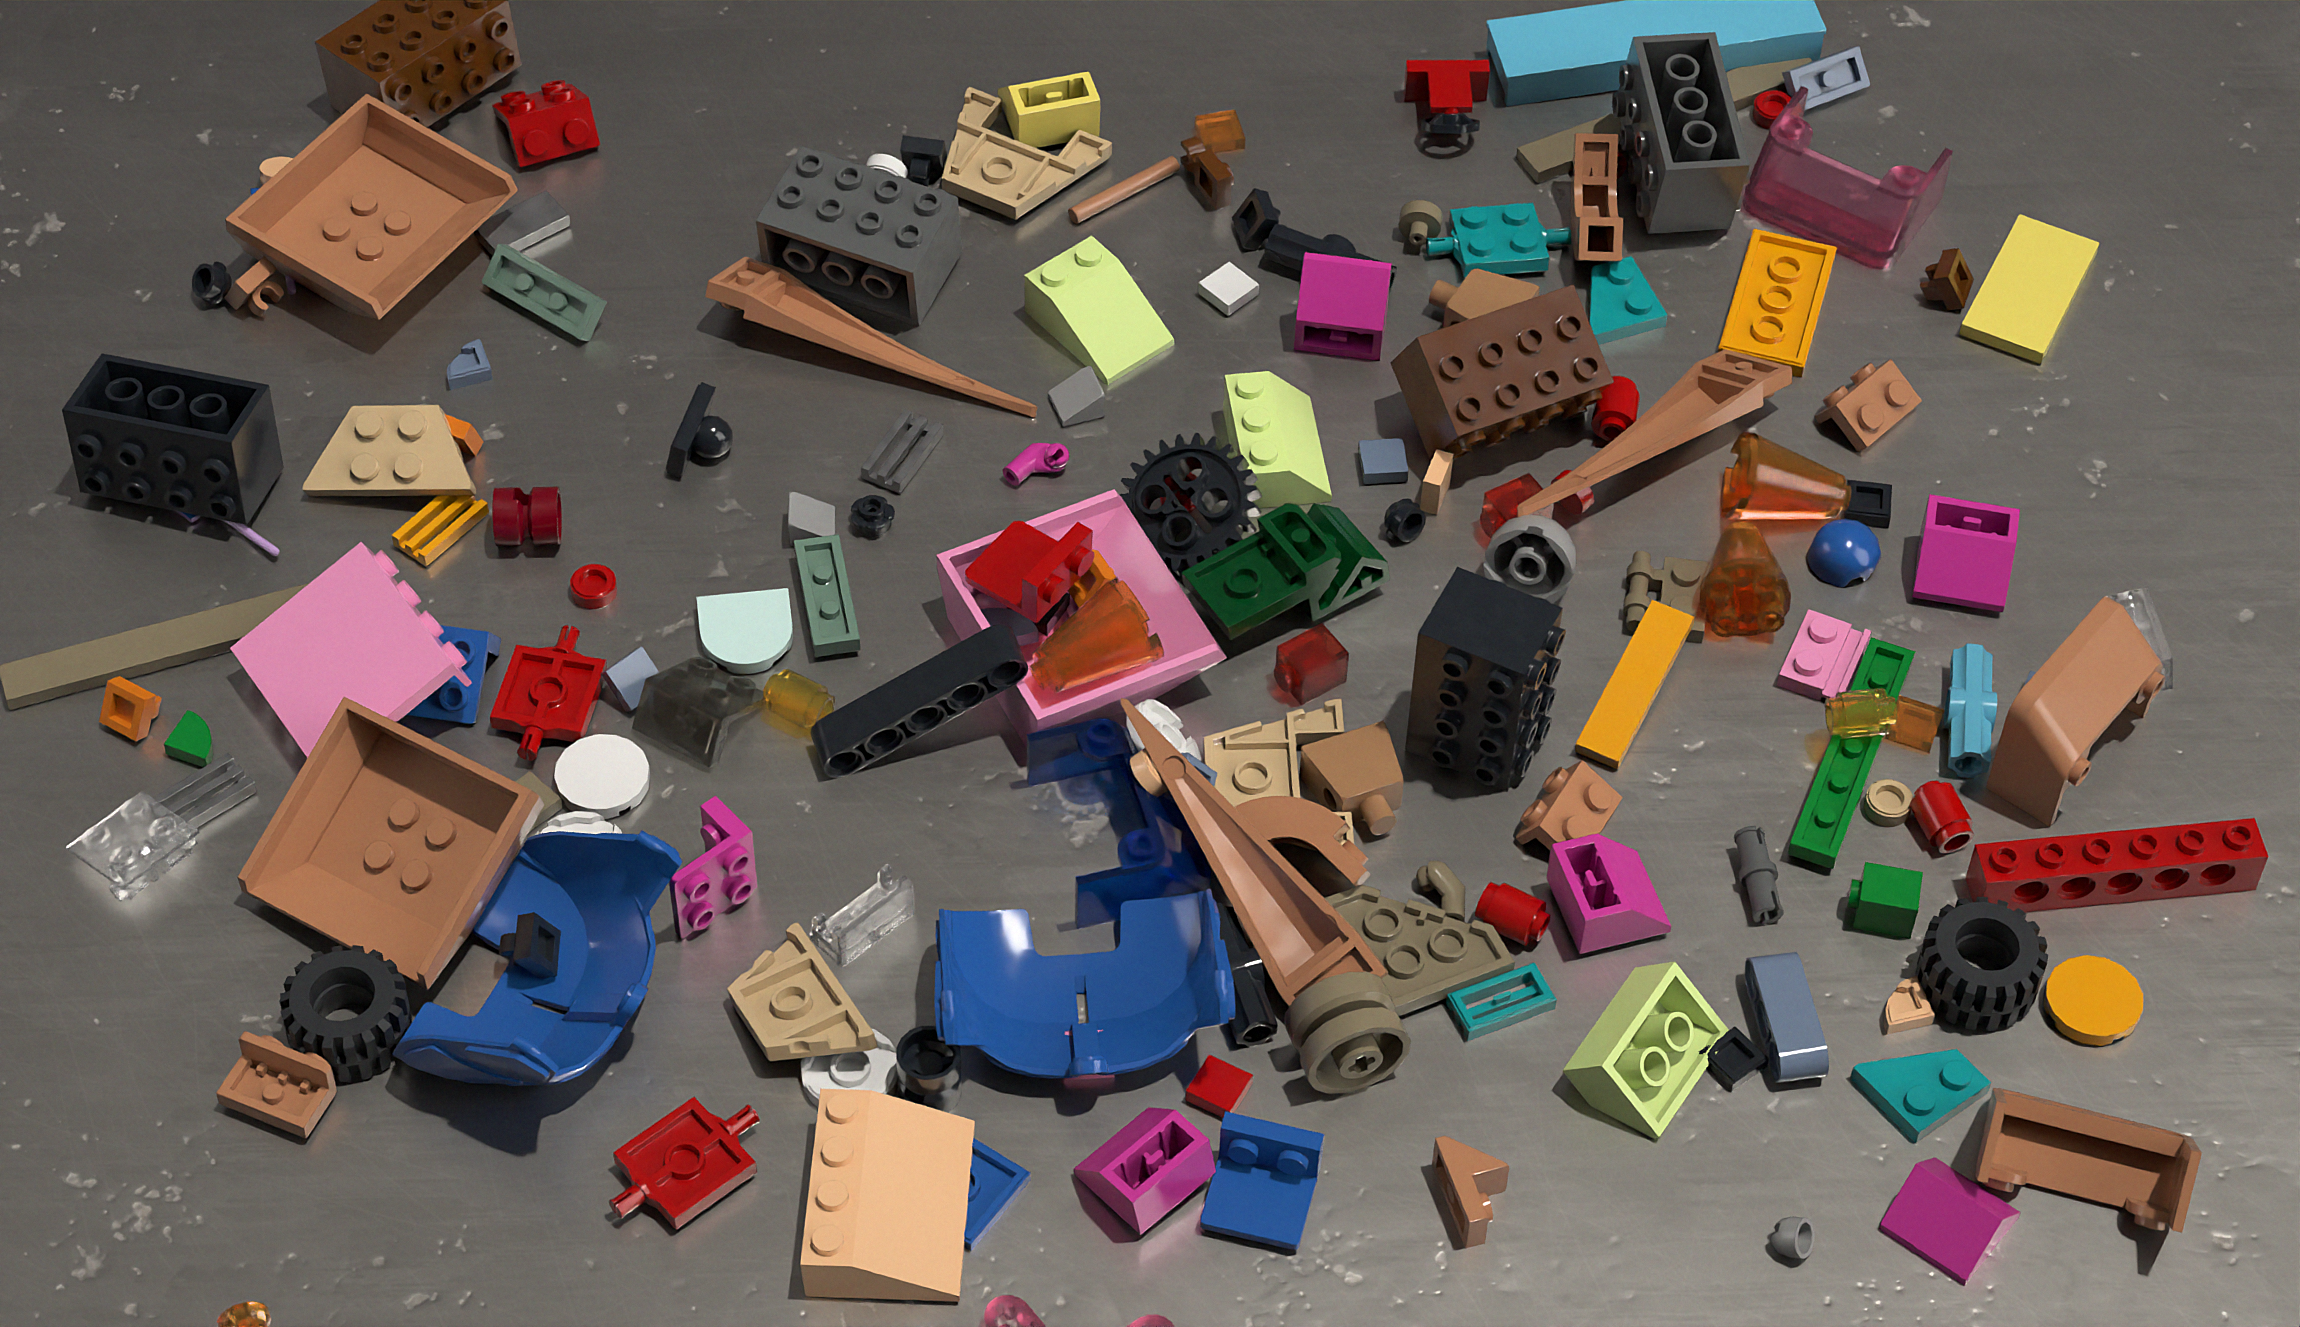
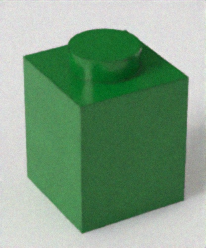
M1865 862L1861 880L1852 879L1849 888L1847 907L1855 909L1853 928L1911 938L1919 909L1923 872Z

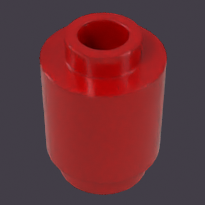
M1612 376L1614 382L1601 392L1603 399L1594 403L1591 421L1592 430L1597 436L1611 442L1637 420L1640 394L1636 384L1624 376Z
M1937 780L1929 781L1915 791V797L1910 802V808L1932 846H1937L1941 853L1947 854L1960 850L1972 841L1974 837L1971 829L1973 821L1951 783H1940Z
M1490 882L1484 889L1475 910V917L1483 920L1484 923L1493 925L1497 933L1525 946L1532 939L1539 941L1543 937L1551 919V915L1545 912L1547 906L1545 901L1507 883H1502L1499 886Z

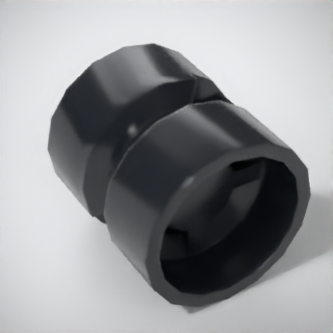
M935 1025L920 1026L908 1031L900 1039L896 1047L898 1098L949 1113L958 1105L962 1096L961 1046L946 1045V1042L939 1041Z

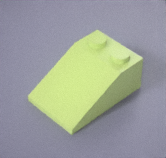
M1093 236L1086 238L1025 274V312L1086 367L1091 365L1095 375L1107 386L1174 345L1173 336L1120 260Z

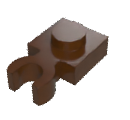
M1197 136L1181 141V146L1187 155L1180 157V162L1188 172L1192 171L1195 175L1196 187L1216 211L1231 205V187L1234 185V176L1229 165L1221 162L1211 149L1205 150L1203 143Z

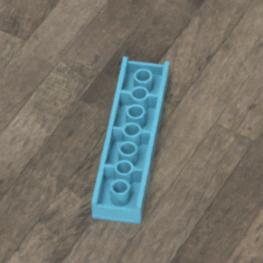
M1624 0L1486 21L1488 29L1486 51L1488 56H1492L1505 92L1506 107L1619 90V69L1621 65L1626 64L1634 36L1715 32L1725 71L1727 72L1746 66L1810 58L1812 61L1820 59L1823 38L1827 29L1814 0Z

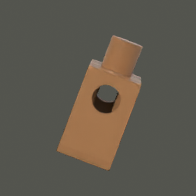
M1474 269L1470 271L1459 287L1439 279L1431 290L1429 303L1445 310L1443 328L1537 297L1539 296L1540 286L1485 270Z
M1384 720L1301 746L1299 775L1322 806L1332 812H1351L1352 824L1365 820L1371 833L1375 835L1384 834L1396 825L1397 819L1393 811L1401 806L1404 781Z

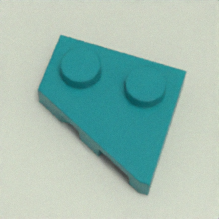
M1632 256L1622 258V261H1611L1593 266L1590 286L1589 323L1598 345L1666 327L1668 315Z
M1958 1049L1858 1063L1853 1067L1850 1077L1915 1143L1988 1094L1991 1082Z

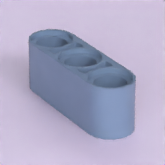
M1791 952L1746 958V986L1766 1056L1769 1058L1768 1063L1776 1083L1827 1077L1829 1071L1828 1049L1798 953Z

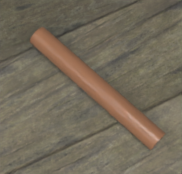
M1170 156L1069 208L1068 214L1070 219L1077 224L1178 172L1180 166L1174 156Z

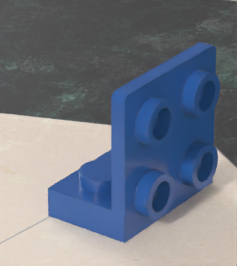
M440 625L444 633L439 636V639L443 644L450 641L466 659L467 663L461 668L472 684L466 687L454 675L406 715L475 724L478 717L487 656H499L501 638L487 631Z
M1225 1111L1220 1128L1219 1156L1215 1166L1216 1173L1213 1174L1200 1218V1227L1214 1232L1297 1250L1300 1247L1321 1169L1324 1134Z

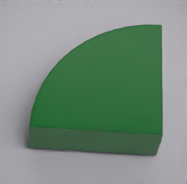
M187 710L165 741L164 748L167 755L205 767L211 763L214 755L210 729L199 715Z

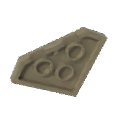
M1363 884L1325 898L1360 933L1361 937L1389 972V974L1382 978V981L1389 991L1395 1005L1394 1012L1398 1016L1446 999L1449 993L1514 970L1515 961L1493 925L1478 920H1473L1472 924L1449 918L1445 916L1446 910L1408 899L1407 904L1380 896L1381 890Z

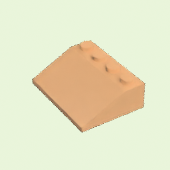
M820 1089L800 1261L805 1297L960 1302L965 1246L964 1232L967 1223L968 1192L970 1190L971 1178L970 1167H972L973 1156L972 1144L975 1133L974 1120L872 1090Z

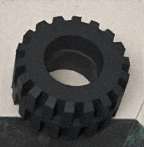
M1977 897L1976 902L1972 903L1967 898L1959 899L1956 902L1955 908L1947 904L1940 909L1939 916H1933L1929 922L1917 962L1916 976L1921 983L1926 997L1931 998L1930 1005L1932 1010L1936 1014L1941 1011L1946 1013L1945 1020L1954 1025L1958 1020L1966 1023L1965 1028L1976 1030L1977 1025H1984L1986 1031L1997 1030L1999 1023L2009 1027L2016 1023L2018 1016L2024 1018L2036 1000L2048 963V954L2045 953L2048 945L2045 937L2038 936L2040 927L2035 921L2027 922L2025 920L2027 913L2017 908L2013 911L2007 908L2008 902L1998 899L1997 904L1989 903L1988 897ZM1963 958H1983L1994 963L2000 970L1979 969L1966 962Z
M342 945L331 947V953L323 955L320 950L311 955L312 961L308 964L301 961L294 967L296 976H287L283 984L285 992L280 993V1012L290 1049L303 1054L311 1052L321 1056L331 1066L333 1075L339 1076L340 1082H351L352 1076L360 1074L363 1080L372 1077V1070L379 1068L383 1072L391 1066L390 1058H397L392 1053L412 1023L405 981L402 973L398 974L397 965L391 959L384 961L383 954L373 949L367 954L363 946L353 945L351 950H343ZM362 1006L368 1008L359 1016L349 1020L334 1021L326 1019L330 1013L342 1007Z

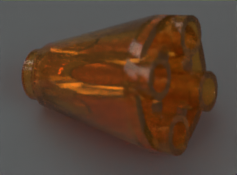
M1747 521L1733 522L1721 534L1701 582L1699 593L1700 609L1704 619L1711 624L1712 631L1720 637H1750L1765 632H1776L1783 627L1785 616L1790 610L1791 589L1763 534L1757 527Z

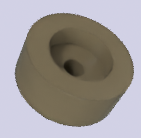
M1410 201L1401 208L1398 223L1399 231L1412 244L1423 245L1426 242V238H1436L1440 234L1442 212L1438 206L1429 201Z

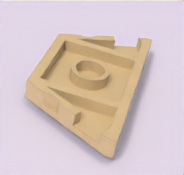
M439 405L351 406L303 483V491L308 496L476 495L475 485L468 475L462 460L463 456L450 432L451 428L445 413Z
M798 922L785 930L788 939L774 953L766 949L754 961L753 967L746 973H742L727 988L732 1005L769 1061L868 1051L878 1047L874 1032Z

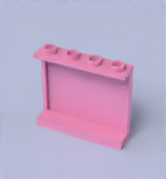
M362 541L230 648L307 758L344 696L398 722L454 675L466 687L472 684L461 668L467 663L466 659L450 641L446 644L442 643L439 636L444 633L443 628L427 610L422 614L415 606L422 601L405 580L398 584L393 577L399 572L395 564L382 550L374 554Z

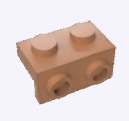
M1891 359L1876 368L1870 362L1850 376L1854 383L1852 386L1846 389L1842 385L1822 400L1826 407L1814 417L1819 424L1832 417L1857 452H1860L1870 446L1922 400Z
M1583 760L1567 769L1558 767L1544 781L1542 788L1545 790V793L1541 799L1533 802L1521 816L1520 820L1524 825L1515 839L1523 845L1537 838L1551 851V845L1554 843L1596 833L1600 834L1623 797Z
M244 1031L238 1039L242 1055L216 1092L219 1104L307 1139L337 1093L331 1066L324 1058L315 1053L306 1052L303 1054L285 1047L272 1036L262 1035L260 1037Z

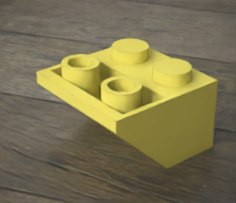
M1089 72L998 88V96L1002 99V107L1013 137L1019 142L1034 148L1066 143L1073 138L1078 130L1097 137L1100 136V98Z

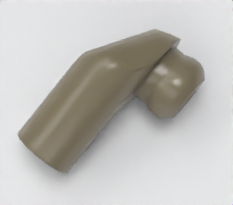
M1430 861L1428 865L1421 866L1416 874L1419 886H1423L1425 891L1436 889L1441 895V909L1446 910L1445 916L1465 922V886L1444 862Z

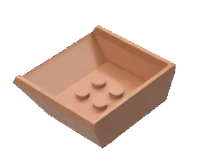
M365 94L225 219L227 232L247 254L259 261L265 256L277 268L276 271L290 277L295 282L347 312L380 320L510 199L518 189L510 174L374 97Z
M344 696L241 870L238 881L242 892L349 949L353 945L363 946L367 954L373 949L381 952L384 961L391 959L397 965L398 974L402 973V976L407 980L428 990L472 932L544 807V803L540 796L531 789Z

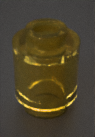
M784 669L779 674H773L768 679L763 690L767 711L804 729L812 728L818 720L834 712L836 698L829 694L827 687L790 669Z
M1884 688L1838 692L1836 697L1826 698L1825 720L1830 735L1840 734L1842 739L1887 735L1890 731V725L1897 723L1895 698L1893 696L1887 697Z

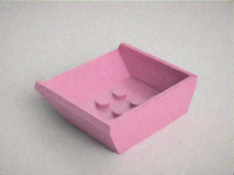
M1115 489L1025 522L1057 541L1077 522L1092 529V549L1100 552L1109 567L1115 571L1114 574L1119 580L1118 583H1122L1125 586L1117 601H1105L1097 615L1082 613L1070 595V605L1049 635L1045 636V634L1038 632L1039 642L1020 646L1029 668L1028 673L1020 682L1000 692L995 697L1027 749L1123 712L1121 698L1129 700L1134 706L1141 701L1144 702L1146 699L1154 700L1227 658L1123 498ZM1004 530L936 555L937 570L947 618L961 641L990 627L980 609H1007V606L965 581L966 569Z

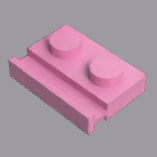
M1808 609L1779 673L1777 686L1819 701L1824 697L1835 701L1834 706L1840 708L1869 643L1871 630L1865 629L1864 632L1851 629L1852 624Z

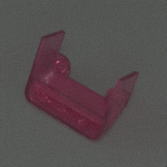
M1801 86L1770 127L1751 172L1749 184L1745 187L1743 207L1751 216L1805 240L1837 247V254L1864 266L1878 270L1890 268L1898 261L1942 200L1953 151L1945 148L1928 173L1912 166H1896L1890 169L1883 179L1880 180L1808 148L1812 141L1813 130L1810 124L1803 120L1809 89Z

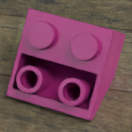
M1305 252L1296 315L1294 350L1380 361L1387 320L1392 263Z
M1929 494L1920 529L1912 597L2003 612L2017 543L2020 509Z
M1597 833L1551 845L1546 878L1579 954L1671 932L1672 926L1636 850Z
M1151 1107L1145 1109L1073 1169L1074 1175L1140 1235L1216 1173L1209 1139L1177 1110Z

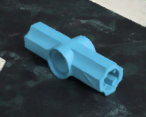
M1967 643L1962 648L1953 649L1950 661V687L1947 691L1944 709V728L1949 729L1948 768L1953 769L1957 776L1975 778L1977 775L1987 773L1992 758L1991 733L1994 729L1997 712V692H1992L1993 654L1987 652L1983 645Z

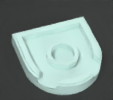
M788 588L696 597L703 652L709 659H713L717 663L726 666L728 671L737 674H753L768 670L773 667L774 661L790 650L793 642V627Z

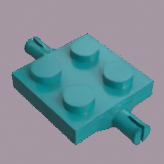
M1513 203L1485 207L1472 206L1450 209L1449 224L1451 237L1426 238L1427 256L1452 254L1460 263L1464 277H1467L1470 271L1474 269H1481L1496 274L1548 271L1549 254L1547 246L1571 245L1572 235L1570 227L1545 229L1538 220L1533 203Z

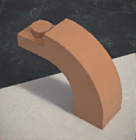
M1574 134L1570 212L1572 247L1576 260L1622 261L1623 218H1619L1617 210L1618 134Z
M1292 796L1261 797L1235 806L1272 846L1288 842L1307 845L1321 853L1355 887L1362 885L1371 876L1367 869L1363 867L1369 860L1366 855L1349 839L1343 845L1338 842L1350 827L1343 819L1326 807Z

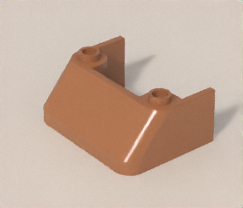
M2107 596L2103 597L2021 689L2007 713L1986 788L2049 827L2056 819L2063 793L2071 784L2078 787L2090 771L2092 763L2087 760L2091 746L2124 708L2144 718L2148 713L2151 701L2159 693L2165 682L2166 677L2161 674L2162 662L2123 605Z
M1993 1088L1975 1173L1977 1181H1981L1984 1185L1991 1188L2013 1192L2015 1184L2025 1185V1183L2124 1207L2128 1212L2136 1214L2134 1223L2156 1230H2164L2165 1224L2168 1223L2171 1230L2182 1233L2202 1152L2191 1137L2181 1133L2011 1090Z

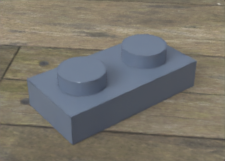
M1859 46L1850 47L1782 72L1788 95L1796 104L1795 112L1809 109L1871 86Z

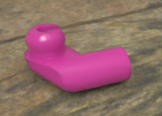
M1033 443L1006 465L1002 473L1010 484L1017 486L1031 473H1055L1064 469L1069 461V451L1067 447L1060 443Z

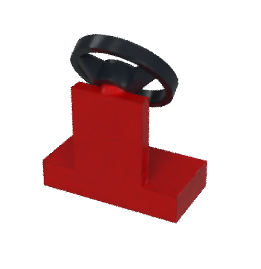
M1406 60L1403 88L1404 101H1429L1430 113H1438L1435 117L1422 120L1421 129L1423 131L1460 134L1480 130V121L1469 118L1464 113H1472V101H1487L1490 76L1489 60Z

